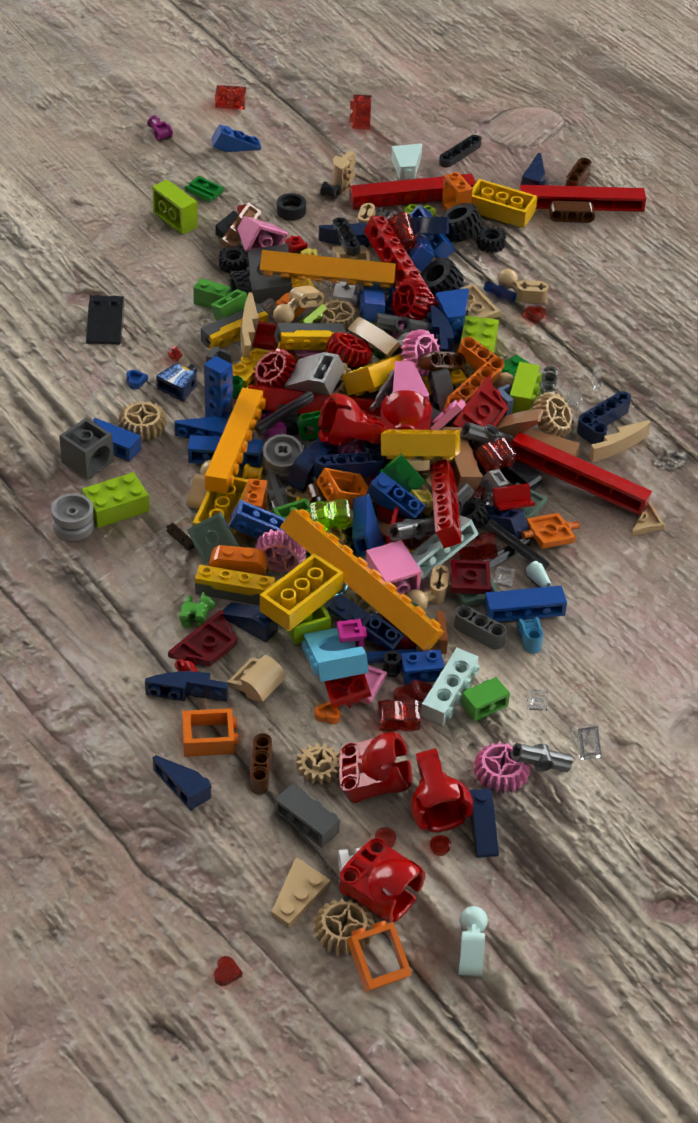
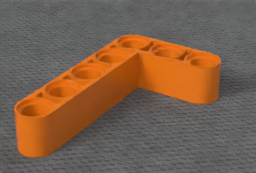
M464 337L462 339L458 353H462L466 363L477 371L448 396L443 408L444 414L447 412L445 409L454 400L459 402L462 399L467 404L488 375L491 376L493 384L499 379L503 370V360L471 337Z

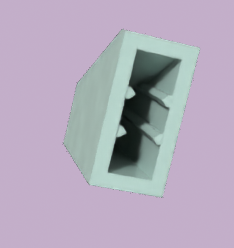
M422 143L392 146L391 160L400 180L415 179L422 157Z

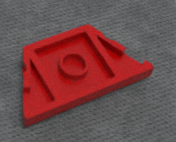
M490 375L484 379L451 424V427L462 428L465 423H473L483 427L488 424L494 427L497 425L508 407L505 401L502 400L499 390L494 388Z

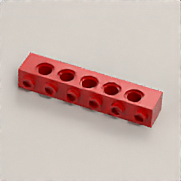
M448 460L437 461L430 465L435 532L444 549L462 543L456 476Z

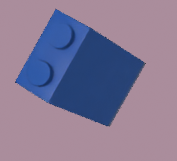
M468 288L436 293L435 299L438 302L436 308L449 321L454 335V343L461 342L465 316H467Z

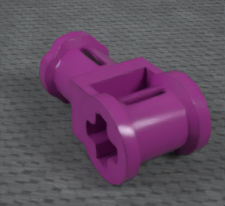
M156 115L151 116L147 120V125L152 128V134L157 141H161L162 138L173 137L171 126L165 121L160 122V118Z

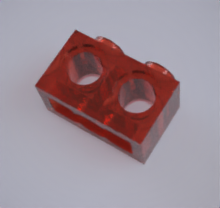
M217 85L215 108L245 110L247 87Z

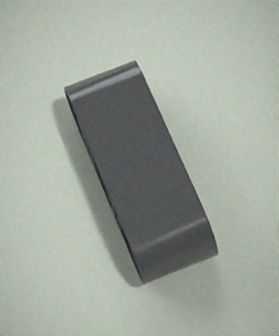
M447 368L429 371L428 373L435 409L442 412L448 396L454 392Z
M462 605L456 608L455 629L492 649H501L504 646L506 636L504 625L468 606Z

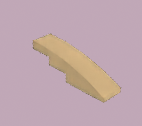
M253 293L248 294L241 324L240 343L243 357L250 356L251 343H253L259 319Z
M358 317L348 328L349 332L364 340L370 347L382 352L387 357H390L401 345L399 341L361 317Z
M650 420L617 427V432L604 436L603 442L591 444L590 460L595 462L609 458L636 445L648 436Z

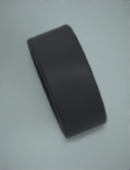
M295 193L279 196L277 199L278 216L285 220L303 218L306 214V199ZM285 206H297V207H296V208H288V207H285Z

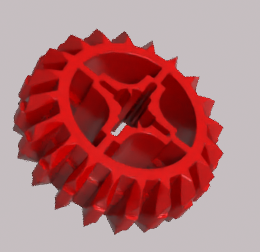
M416 278L403 279V282H399V286H395L396 291L393 292L394 296L391 299L393 301L391 307H393L392 313L398 317L421 320L422 316L425 315V310L428 309L427 304L430 303L428 301L430 295L428 294L429 289L426 288L427 284Z
M343 332L332 333L326 346L327 352L339 355L342 363L357 368L368 365L373 353L372 348L364 340L353 336V334L350 335Z
M279 348L276 350L271 349L270 353L265 352V356H260V361L256 362L257 366L253 368L254 372L252 373L253 381L259 386L285 388L284 386L288 378L295 371L294 368L297 362L293 355L286 350Z

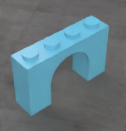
M337 628L303 634L304 641H301L302 651L305 653L307 661L309 660V665L313 669L314 675L318 676L320 682L369 673L367 655L363 647H356L355 641L340 643Z

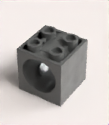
M88 418L83 419L59 435L62 463L87 480L114 462L112 434Z

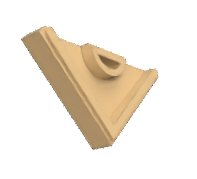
M648 502L637 524L632 529V536L664 530L665 524L651 502Z

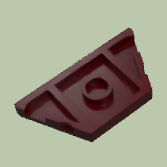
M219 610L170 649L168 657L210 667L238 644L235 633L231 631V625L226 621L223 610Z

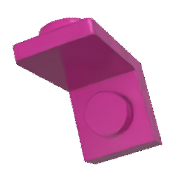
M361 619L338 621L336 623L340 643L355 641L356 647H365L364 638L367 637L366 627L362 626Z

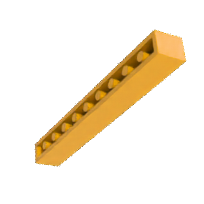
M293 509L280 528L311 555L315 553L342 571L345 584L420 648L431 650L444 633L440 628V623L426 617V612L422 608L413 606L408 596L405 594L400 595L396 591L397 587L389 581L385 582L377 570H371L367 567L368 563L364 559L354 556L352 554L354 551L350 547L341 545L338 542L339 538L332 533L328 534L324 530V525L318 521L314 522L307 511L304 509Z

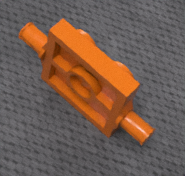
M559 513L526 518L529 530L521 531V538H534L541 549L574 543L576 539L571 530L579 529L580 524L578 521L568 523Z

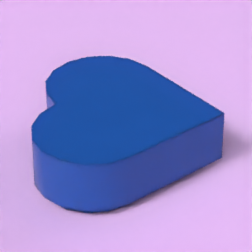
M129 370L126 373L129 387L131 389H139L148 380V375L137 370Z

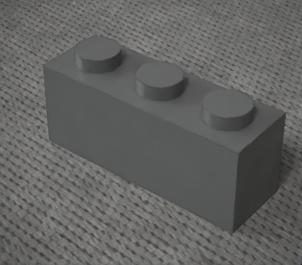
M292 784L275 798L274 812L321 848L339 833L340 819L337 815L326 810L319 801L313 800L303 789H299Z

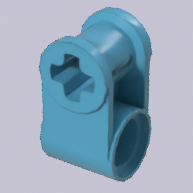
M539 618L517 619V630L524 649L529 653H538L542 648L543 631Z

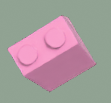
M246 216L243 217L237 228L245 252L251 249L282 245L288 235V232L271 223Z
M395 361L393 392L401 390L415 391L422 394L423 399L427 398L429 400V393L414 362Z
M402 540L366 550L367 567L371 570H377L385 582L389 581L397 587L396 591L400 595H406L411 590H420L422 571Z

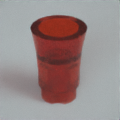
M407 212L396 213L389 219L388 223L404 249L410 250L417 244L410 214Z

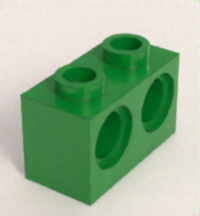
M321 410L299 415L297 424L303 441H315L319 438L318 432L321 428H319L318 424ZM307 426H312L314 430L308 429Z

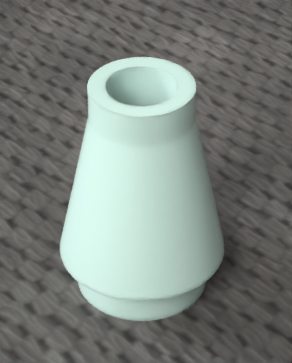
M534 561L526 567L527 576L540 587L551 586L552 582L549 580L542 563Z

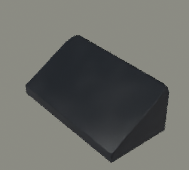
M232 211L217 223L215 235L223 238L239 214L236 211Z

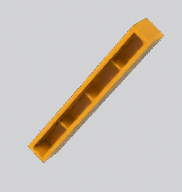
M262 250L260 273L266 277L280 275V278L288 279L291 276L297 277L296 279L298 280L310 278L316 282L330 280V283L334 284L347 282V285H357L358 283L363 284L365 287L378 285L380 288L390 289L394 285L396 264Z
M248 388L241 389L206 471L205 490L227 494L229 487L233 486L234 475L238 474L239 464L243 462V453L247 452L248 441L251 442L255 424H257V420H260L261 409L265 408L266 399L263 398V391Z

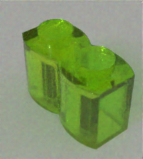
M337 499L330 502L318 501L310 504L311 519L324 525V530L331 528L344 529L351 526L348 500Z

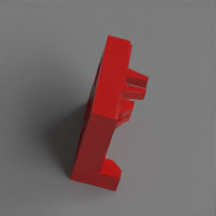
M365 673L324 681L333 709L343 705L352 708L351 703H355V706H358L359 700L372 696Z

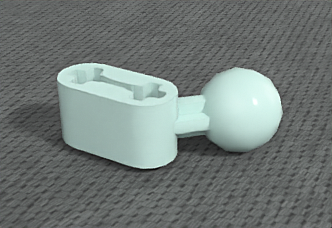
M471 906L464 909L459 918L461 928L464 930L461 936L459 975L482 977L485 933L481 932L485 930L488 918L483 909Z

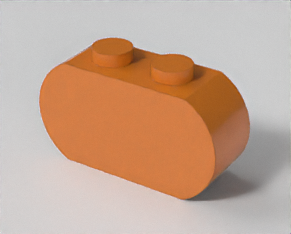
M219 545L211 551L208 566L266 576L268 557L259 548Z

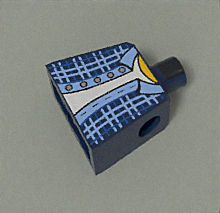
M179 363L172 365L156 375L157 389L184 402L197 385L196 366L190 364L188 367H185Z

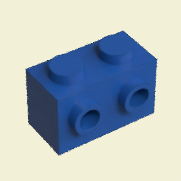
M441 650L401 653L400 670L404 685L436 682L445 667Z

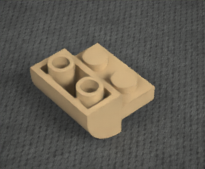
M353 151L347 152L342 157L335 156L333 158L332 185L340 186V195L350 189L351 181L355 177L354 166L356 160L355 152Z
M264 655L261 659L250 658L227 682L229 683V688L245 692L248 699L263 702L286 678V674L277 661Z

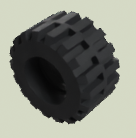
M462 203L455 205L440 216L449 217V234H446L450 242L468 240L483 228L482 219L474 204Z
M449 258L434 260L420 273L434 298L437 292L459 290L464 281L463 274Z

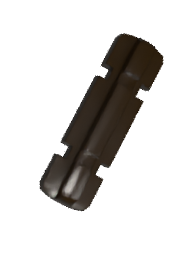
M175 523L167 525L166 531L181 545H184L183 547L186 550L190 551L195 548L192 539L178 528Z

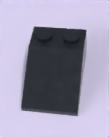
M90 295L86 344L121 345L125 315L124 296Z

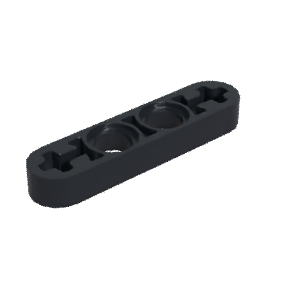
M478 135L467 137L439 156V165L446 168L451 167L479 149L482 138Z
M341 217L335 218L333 220V230L345 253L350 256L358 255L360 253V243L348 221Z

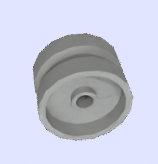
M286 434L275 435L269 438L263 447V467L265 468V473L275 472V474L279 475L281 482L287 481L293 462L303 452V447L299 440Z
M77 493L66 494L57 498L51 505L53 531L56 536L66 541H79L91 535L94 530L93 504L89 498Z

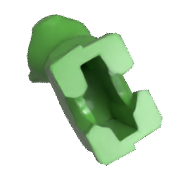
M204 592L201 594L199 603H192L191 596H186L179 615L182 627L191 628V621L197 622V628L201 626L207 618L208 611L215 607V601L206 596Z

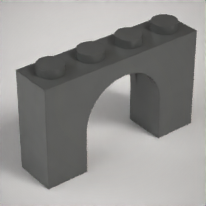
M287 244L248 250L249 257H246L247 274L250 278L249 282H251V292L253 293L255 303L279 300L285 293H289L293 289L291 276L285 279L280 278V276L265 277L260 273L262 250L288 252Z

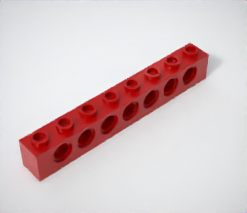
M371 216L364 229V233L382 262L396 264L394 277L396 286H399V282H403V279L407 278L420 279L426 284L387 219L383 216ZM430 289L428 292L430 295L428 301L430 303L427 304L428 309L425 310V315L422 316V319H426L431 305L435 307L438 305Z

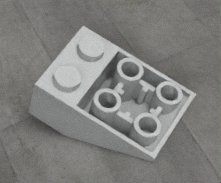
M322 352L304 357L297 361L294 368L295 371L291 373V377L288 378L284 387L330 396L345 367L337 354Z

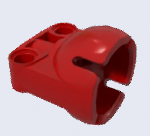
M409 390L395 391L391 393L390 397L387 395L383 399L379 420L386 426L385 430H431L432 407L430 401L427 398L423 399V395L418 392Z
M332 393L330 398H327L320 413L318 426L321 430L318 432V436L321 442L334 447L344 446L356 438L380 445L381 433L385 431L386 426L373 414L361 411L356 401L348 395Z
M387 732L378 735L374 739L358 743L349 742L342 747L339 760L340 786L351 803H358L363 799L387 793L404 792L412 786L411 761L395 762L396 757L408 754L405 742L399 733Z
M436 748L416 753L421 780L412 796L411 815L420 829H428V831L435 833L448 831L464 823L465 817L469 818L472 814L473 799L469 790L461 781L447 776L442 771Z
M373 838L362 846L341 870L339 891L345 896H350L381 919L388 922H396L407 913L416 900V896L406 890L405 887L408 885L416 892L421 891L426 878L425 871L415 862L387 846L384 840Z

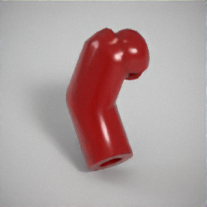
M178 659L174 664L178 672H198L196 665L191 661Z

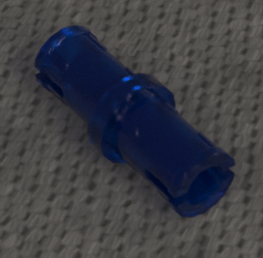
M486 281L483 287L484 291L510 302H514L517 296L516 292L490 281Z

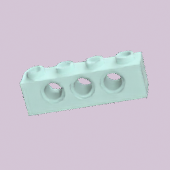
M460 516L462 543L444 549L435 533L410 553L422 571V580L432 573L435 566L442 565L479 535L471 519Z
M459 648L455 649L423 701L421 717L440 725H444L447 719H451L455 705H459L462 700V692L470 687L472 677H476L479 672V656Z

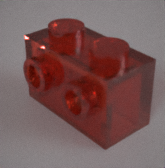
M354 94L353 100H350V110H353V113H350L349 122L352 123V129H370L372 95Z

